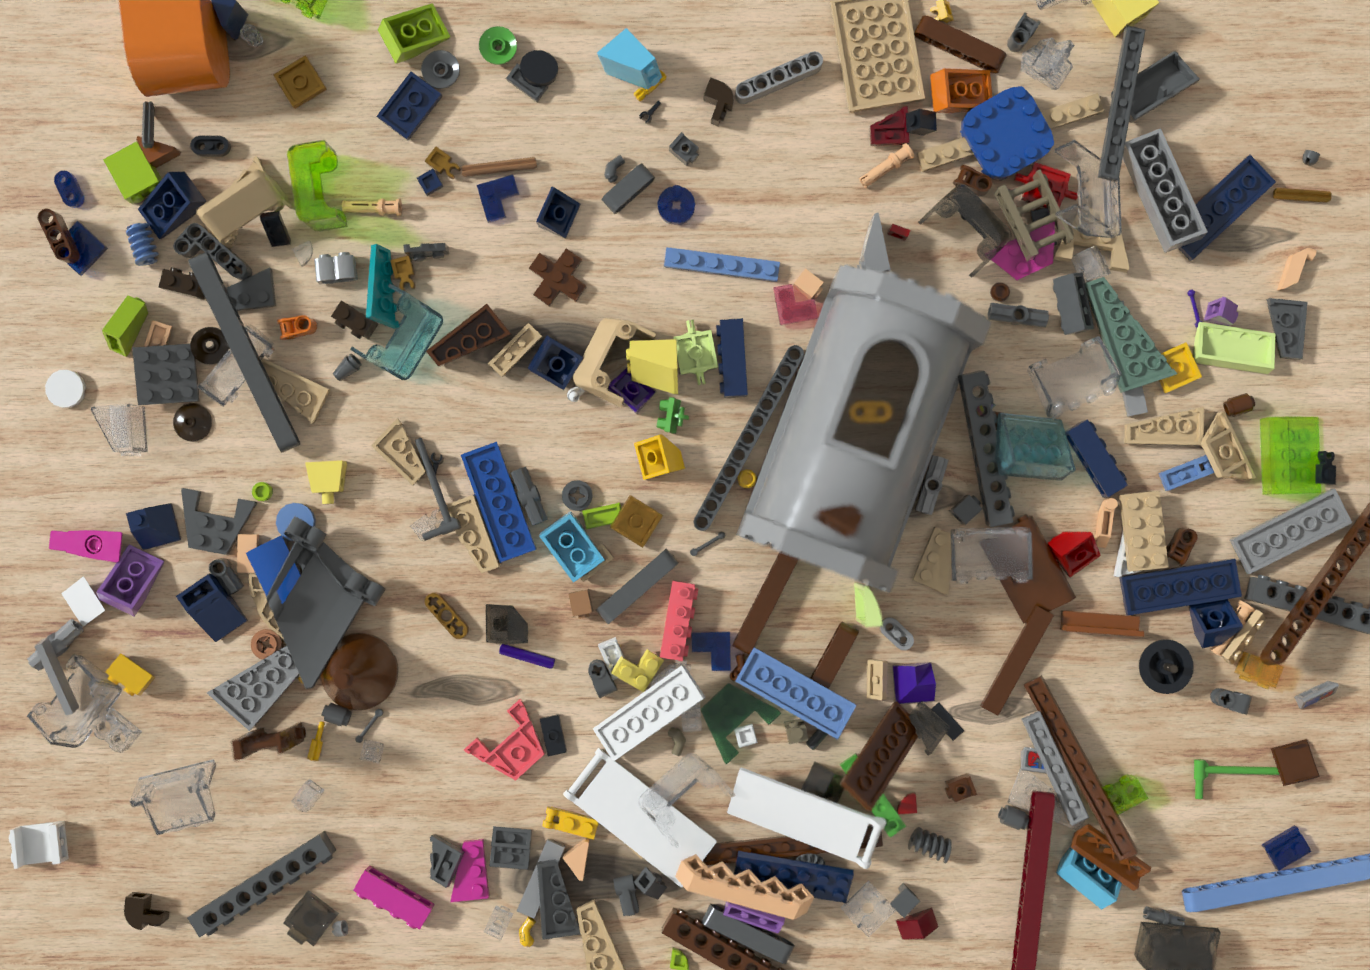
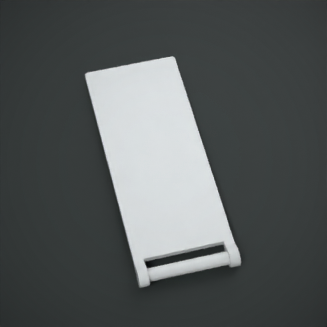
M598 748L595 751L596 755L570 789H566L563 795L678 886L683 887L675 877L681 861L695 854L703 861L716 844V839L618 762L613 761L606 752ZM601 759L605 760L606 764L580 798L576 797L575 793Z
M744 768L739 770L727 811L730 815L853 861L864 869H868L871 866L873 851L880 832L886 824V821L881 817L866 815ZM870 823L874 828L863 856H857L866 829Z

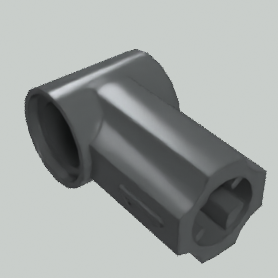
M220 558L210 563V573L216 576L229 596L244 587L228 559ZM219 562L224 566L223 572H219L217 569Z
M633 874L614 878L616 895L619 896L623 916H632L639 913Z

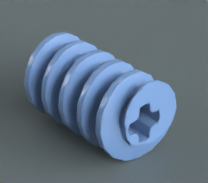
M136 223L126 228V235L129 236L128 241L131 244V250L134 251L133 257L136 258L135 264L137 266L150 265L158 261L154 259L159 255L158 252H152L157 247L156 245H150L154 238L147 237L152 234V231L145 230L150 227L149 223Z

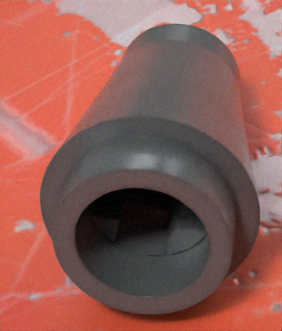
M346 355L333 372V375L337 380L342 381L360 370L359 367L362 364L355 355Z

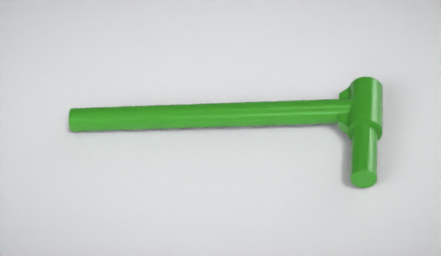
M1194 759L1195 798L1203 799V780L1208 777V774L1279 775L1277 767L1208 766L1204 759Z

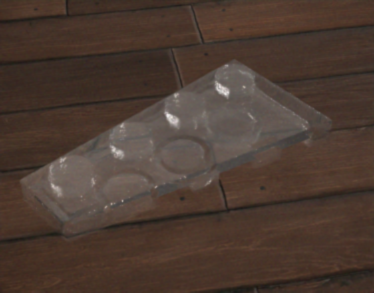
M1020 768L1007 801L1009 804L1030 811L1032 791L1052 792L1055 795L1053 821L1076 831L1083 827L1085 820L1075 825H1070L1055 791L1030 772L1023 771Z

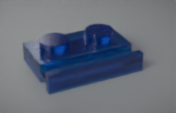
M1295 825L1262 844L1266 854L1278 871L1312 852Z

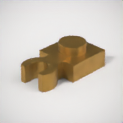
M436 146L425 160L426 164L440 174L445 170L451 179L455 178L451 174L452 169L461 170L456 163H450L452 158Z
M404 256L390 260L395 279H401L399 283L400 289L404 292V285L406 283H410L411 288L415 289V283L410 279V276L415 275L411 258Z

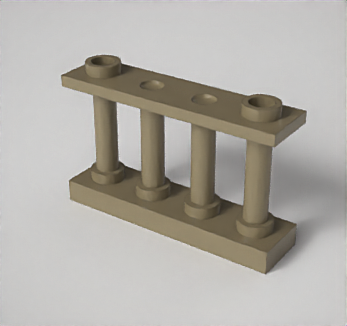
M1041 169L1037 170L1032 177L1034 181L1013 190L1007 189L1006 185L998 187L994 193L1027 262L1033 260L1039 254L1038 249L1061 239L1067 245L1074 239L1071 226L1067 225L1048 186V178L1042 173ZM1038 188L1042 198L1021 207L1015 206L1014 197ZM1046 204L1050 215L1028 225L1024 224L1021 218L1022 214ZM1055 222L1059 232L1039 241H1032L1029 235L1031 231Z

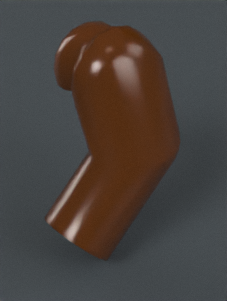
M744 653L735 655L737 666L730 673L732 681H736L746 662Z

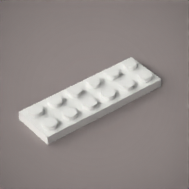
M682 665L594 727L593 730L611 759L615 761L706 697L686 666Z

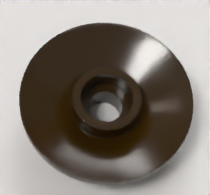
M205 327L198 330L190 342L193 356L204 364H217L223 361L230 352V347L221 329L216 327ZM208 341L213 342L212 346L207 347L206 343Z
M190 403L183 405L177 410L173 418V426L177 435L182 439L199 441L209 433L212 419L205 407ZM191 418L193 423L188 425L187 421Z

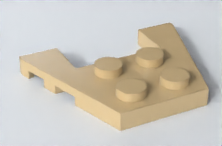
M1079 207L1069 225L1073 230L1074 239L1067 245L1064 244L1062 239L1053 259L1070 262L1073 257L1074 244L1111 251L1109 270L1127 273L1129 271V263L1117 214Z

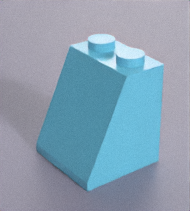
M627 28L597 52L607 75L647 90L651 86H655L662 78L655 57Z

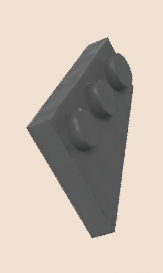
M267 268L226 288L237 311L276 306L271 268Z

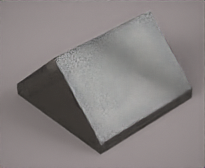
M814 761L801 790L838 804L845 789L840 784L844 775Z

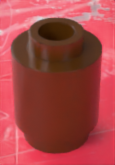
M1247 393L1229 398L1226 402H1223L1226 415L1233 417L1251 412L1255 406L1253 396H1249Z

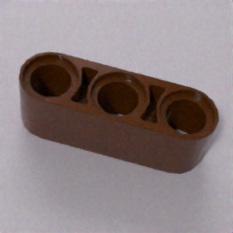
M42 209L38 214V221L55 257L68 264L76 263L79 260L80 254L63 217L51 209ZM53 216V220L49 223V218ZM61 233L60 239L57 240V235ZM69 250V255L65 257V252Z

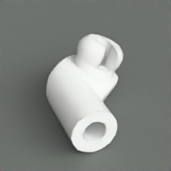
M577 386L567 392L568 400L577 402L585 390Z

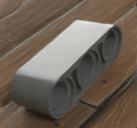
M641 163L603 196L602 201L614 214H617L654 181L655 177Z

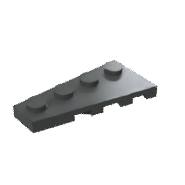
M557 860L537 862L542 939L581 934Z

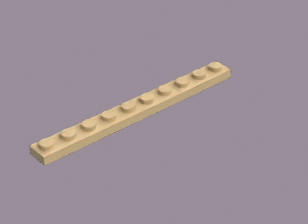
M1096 93L1042 111L1041 113L1052 130L1101 114L1104 109L1099 94ZM965 137L917 153L922 172L974 155Z

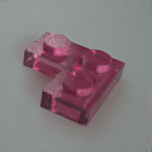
M792 284L773 287L780 326L818 319L815 299L795 302Z

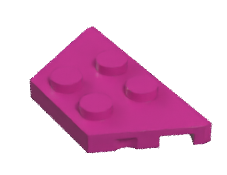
M1055 222L1031 231L1029 235L1032 241L1036 242L1055 234ZM1016 239L984 254L1015 280H1019L1053 264L1054 243L1038 249L1039 254L1028 262Z

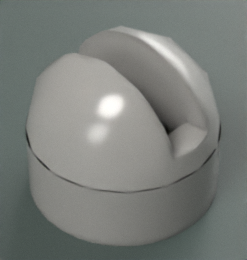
M345 920L337 921L333 924L332 928L334 930L332 933L334 936L342 937L348 934V924Z

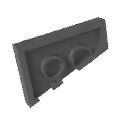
M1274 298L1266 299L1280 358L1303 359L1308 302Z

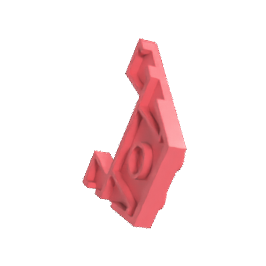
M521 698L507 710L511 717L519 724V727L494 750L490 751L478 737L464 749L466 753L472 754L480 761L486 762L515 781L545 754Z

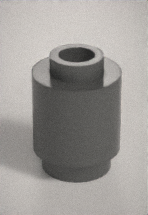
M331 702L329 706L325 705L321 716H324V721L342 727V725H348L352 712L345 707Z
M1006 805L1004 808L1001 807L998 813L1000 823L1017 830H1024L1028 825L1029 815H1026L1022 810Z

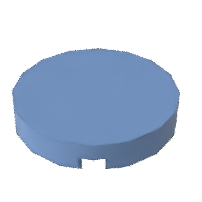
M291 503L280 509L276 517V526L282 537L291 540L284 535V532L294 517L300 518L310 526L315 527L314 513L304 504Z

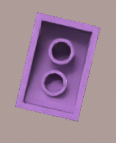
M129 544L121 555L120 561L115 564L96 593L99 600L135 617L145 602L164 561Z

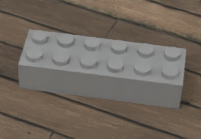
M1161 128L1126 141L1123 161L1164 253L1201 240L1206 235L1207 229Z

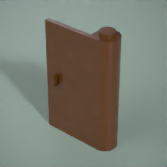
M1024 514L1017 518L1018 522L1015 525L981 541L980 544L1023 623H1026L1036 605L1049 612L1074 600L1076 596L1033 516Z

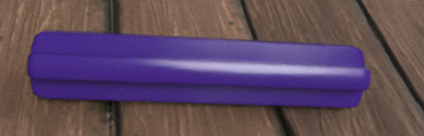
M502 644L499 649V654L545 668L552 669L555 664L554 658Z

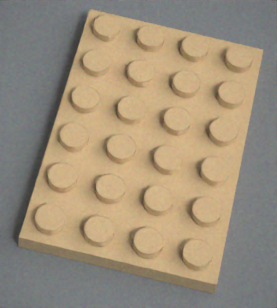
M830 0L849 113L924 101L925 95L908 0Z

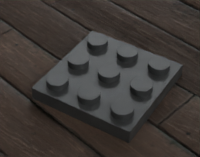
M190 344L132 347L138 405L199 401L196 361L191 352Z

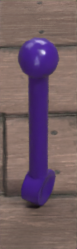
M1189 290L1187 295L1191 298L1196 318L1195 327L1197 328L1198 323L1202 321H1200L1194 298L1195 291Z

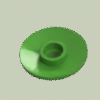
M491 27L481 35L479 40V51L482 57L491 64L501 65L509 62L517 50L515 36L505 27ZM501 45L502 49L497 51L496 47Z

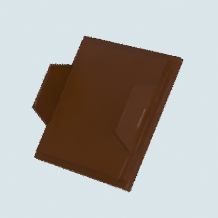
M1307 739L1270 748L1283 786L1320 777Z

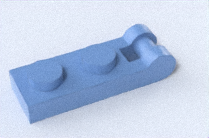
M1203 455L1158 474L1165 491H1169L1210 475L1214 471L1207 456ZM1201 463H1202V465H1203V467H1204V470H1202V471H1201V469H1200V467H1199V464H1201Z

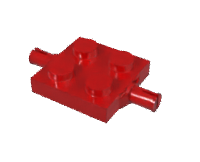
M1034 162L1028 176L1019 173L1015 175L1014 181L1027 184L1034 181L1032 177L1037 170L1041 169L1042 173L1048 178V186L1059 208L1065 197L1074 201L1078 198L1079 193L1068 190L1070 173ZM1038 188L1023 193L1021 200L1031 203L1042 198Z

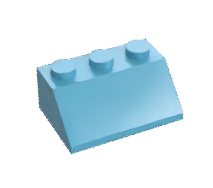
M1070 846L1060 859L1056 873L1101 910L1116 902L1122 883L1073 850Z

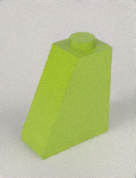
M127 295L102 329L109 349L125 357L129 355L148 315L146 304L142 299Z

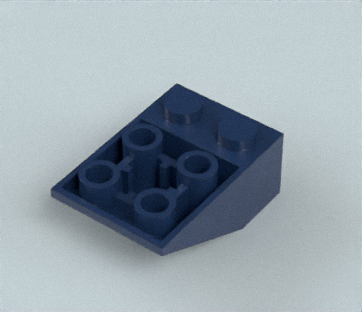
M207 574L176 596L186 612L215 642L248 621L232 596L227 594L216 576L212 574Z

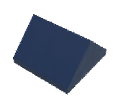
M211 0L222 28L234 40H237L246 22L248 13L236 0Z
M551 187L536 223L539 228L566 239L581 204L555 187Z

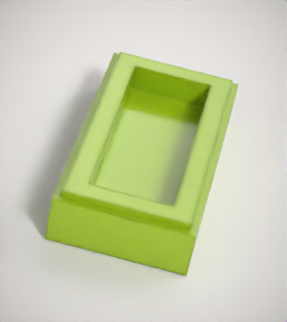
M620 503L583 510L586 529L612 524L621 510Z

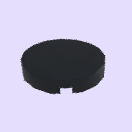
M534 50L523 56L520 62L521 76L523 80L532 86H548L557 77L558 64L551 54L542 50Z

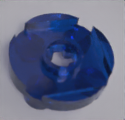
M680 185L665 189L660 194L657 202L659 215L668 224H685L694 215V196L688 189ZM674 201H675V202H678V201H679V202L681 203V204H680L681 209L678 210L677 208H675V209L673 210V209H672V206H673V203H672V202H674Z

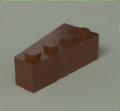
M485 304L426 352L436 365L441 367L512 334L490 306Z

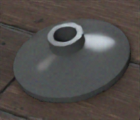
M437 50L425 57L421 72L424 80L430 86L443 89L450 87L456 82L459 77L460 67L453 54L444 50ZM444 69L445 73L439 74V70Z

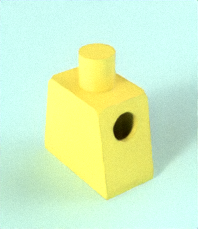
M347 461L305 462L311 492L322 493V504H334V492H343Z

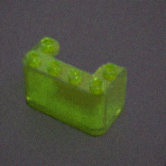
M325 140L292 145L287 152L297 217L314 231L348 227L346 215L343 211L335 207H329L324 200L321 174L332 172L337 168L338 159L336 151Z

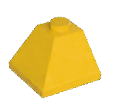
M663 434L634 443L643 480L685 469L681 450Z

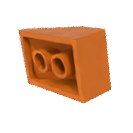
M944 68L930 75L933 111L936 113L969 112L972 108L992 98L990 70Z

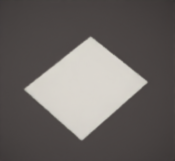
M84 576L61 593L82 627L105 611Z

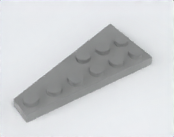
M287 646L210 690L207 694L250 731L294 682L299 673Z

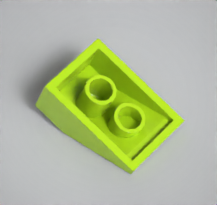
M433 3L384 18L378 28V32L396 64L412 59L450 39V35Z

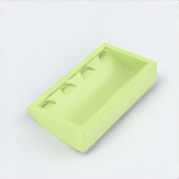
M1199 322L1194 341L1193 358L1198 364L1268 374L1274 369L1275 333Z
M854 583L856 621L866 627L882 626L881 613L873 593L868 586Z

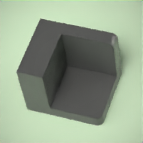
M902 883L898 888L900 893L890 904L905 918L920 900Z

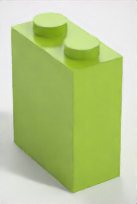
M137 141L103 159L122 196L132 204L142 202L144 197L150 195L162 180L157 169L147 161Z

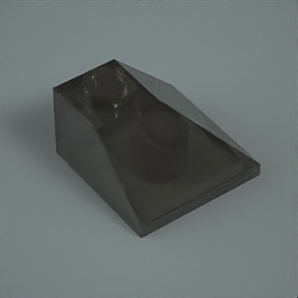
M486 604V643L509 645L528 643V623L512 605Z

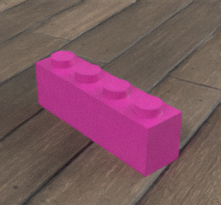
M371 866L364 870L353 889L358 897L365 900L368 899L373 902L375 907L389 911L392 917L396 919L401 918L413 929H421L435 905Z

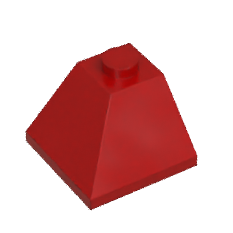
M1062 532L1048 542V546L1055 559L1070 578L1101 556L1094 535L1091 532Z

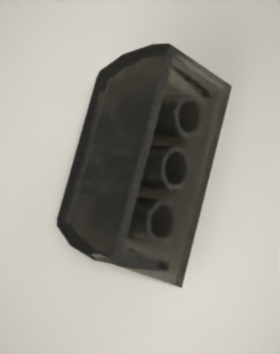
M1141 922L1134 955L1146 970H1215L1216 952L1221 932L1218 928Z

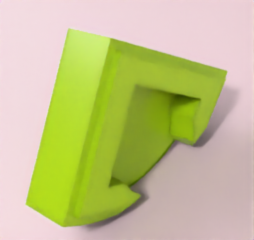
M673 947L670 969L689 970V962L686 955L681 950Z

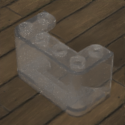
M1030 528L952 529V581H956L958 584H966L972 577H976L977 580L988 579L987 577L1004 580L1007 579V576H1012L1013 579H1016V582L1026 583L1029 579H1033L1032 532Z

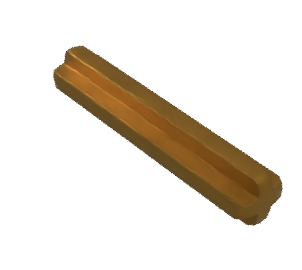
M1276 188L1273 191L1274 199L1326 203L1332 199L1330 191Z

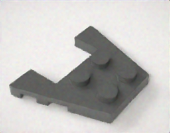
M182 488L188 548L229 555L238 539V534H240L244 524L247 523L249 515L255 509L257 502L238 499L235 516L232 518L198 511L201 491Z

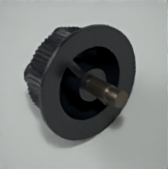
M1168 639L1158 640L1147 646L1141 654L1139 660L1140 676L1146 686L1155 692L1162 694L1176 693L1189 683L1193 675L1194 664L1192 656L1186 647L1179 642Z

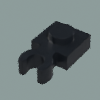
M1318 452L1320 464H1316L1315 484L1336 485V466L1332 465L1335 458L1334 452Z

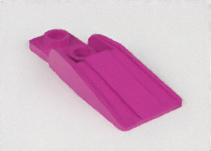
M53 530L50 532L49 549L118 563L120 561L123 533L97 530L68 532Z

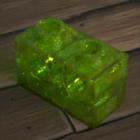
M1124 775L1119 778L1118 782L1104 786L1109 798L1114 794L1117 795L1116 801L1112 804L1118 815L1149 799L1138 778L1133 775ZM1130 785H1133V786H1134L1133 791L1128 794V793H1127L1128 787H1129Z

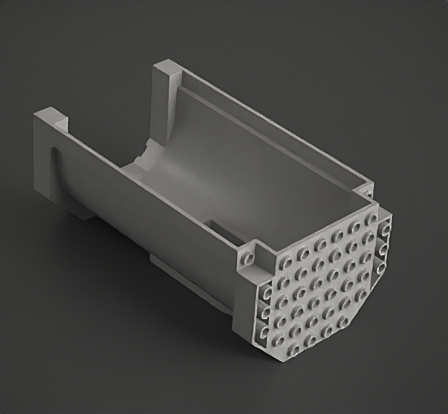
M845 265L840 266L828 295L824 300L736 535L764 546L770 543L772 549L890 593L898 570L891 568V563L959 384L958 375L963 374L970 353L983 345L991 322L985 316L974 311L972 307L958 301L957 297L952 294L946 293L942 295L937 293L938 290L933 287H921L917 281L911 279L905 281L893 272L884 273L869 268L865 270ZM886 341L897 342L907 347L914 354L919 366L918 381L889 459L832 439L864 354L871 346ZM849 504L860 509L859 513L864 515L856 534L850 538L842 536L812 518L819 510L842 505L849 506Z

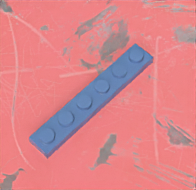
M666 247L664 262L665 268L773 282L778 280L780 262L669 247Z

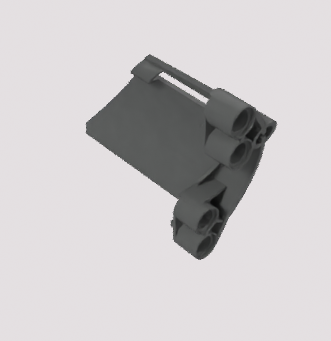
M294 517L285 530L284 535L295 543L266 599L305 689L314 688L363 603L366 602L376 606L386 589L357 573L324 543L326 533L310 526L302 519ZM298 563L302 568V574L282 605L277 590L293 564Z

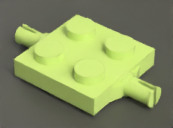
M688 320L686 321L688 332L674 337L677 344L680 375L696 374L698 385H701V380L703 385L706 384L704 372L718 368L711 330L696 331L694 320H690V322Z

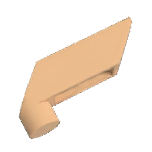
M1308 247L1288 257L1277 291L1298 283L1306 259L1312 261L1316 255V250Z
M1114 498L1105 499L1098 512L1095 541L1100 548H1106L1111 538L1114 510L1118 505L1117 500Z

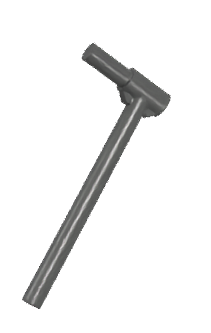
M419 438L415 440L443 517V521L438 528L422 534L423 539L426 541L441 534L445 535L461 528V524L458 518L450 516L423 439Z

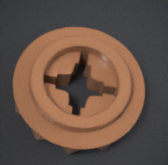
M263 629L253 636L251 650L256 657L263 660L280 650L283 642L273 630ZM269 639V644L273 647H268L265 650V645L260 641H267Z

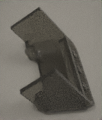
M960 184L943 197L918 223L920 225L924 224L935 212L943 218H949L957 211L984 238L977 247V254L983 262L969 274L972 278L1009 243L1012 233L967 185Z

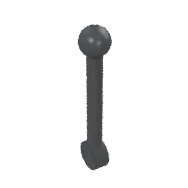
M719 532L718 536L696 549H691L690 554L696 556L700 550L719 539H724L725 533Z
M382 709L375 711V716L363 732L356 736L355 740L357 743L363 741L364 735L376 719L383 715Z

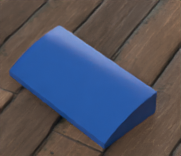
M282 535L246 552L266 596L289 554ZM295 563L277 590L282 605L300 577Z

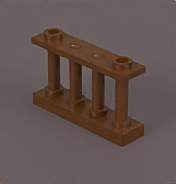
M298 722L281 732L269 734L264 732V728L254 729L231 741L234 761L243 760L261 749L277 747L278 754H283L304 741L306 737L305 727H302V722Z

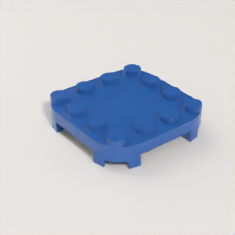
M1022 86L1006 89L972 108L964 116L961 123L962 138L965 137L983 169L981 172L992 179L1000 181L1007 179L1009 176L1041 159L1054 145L1050 127L1033 97Z

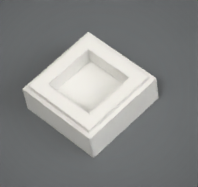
M753 724L734 728L739 748L758 743Z

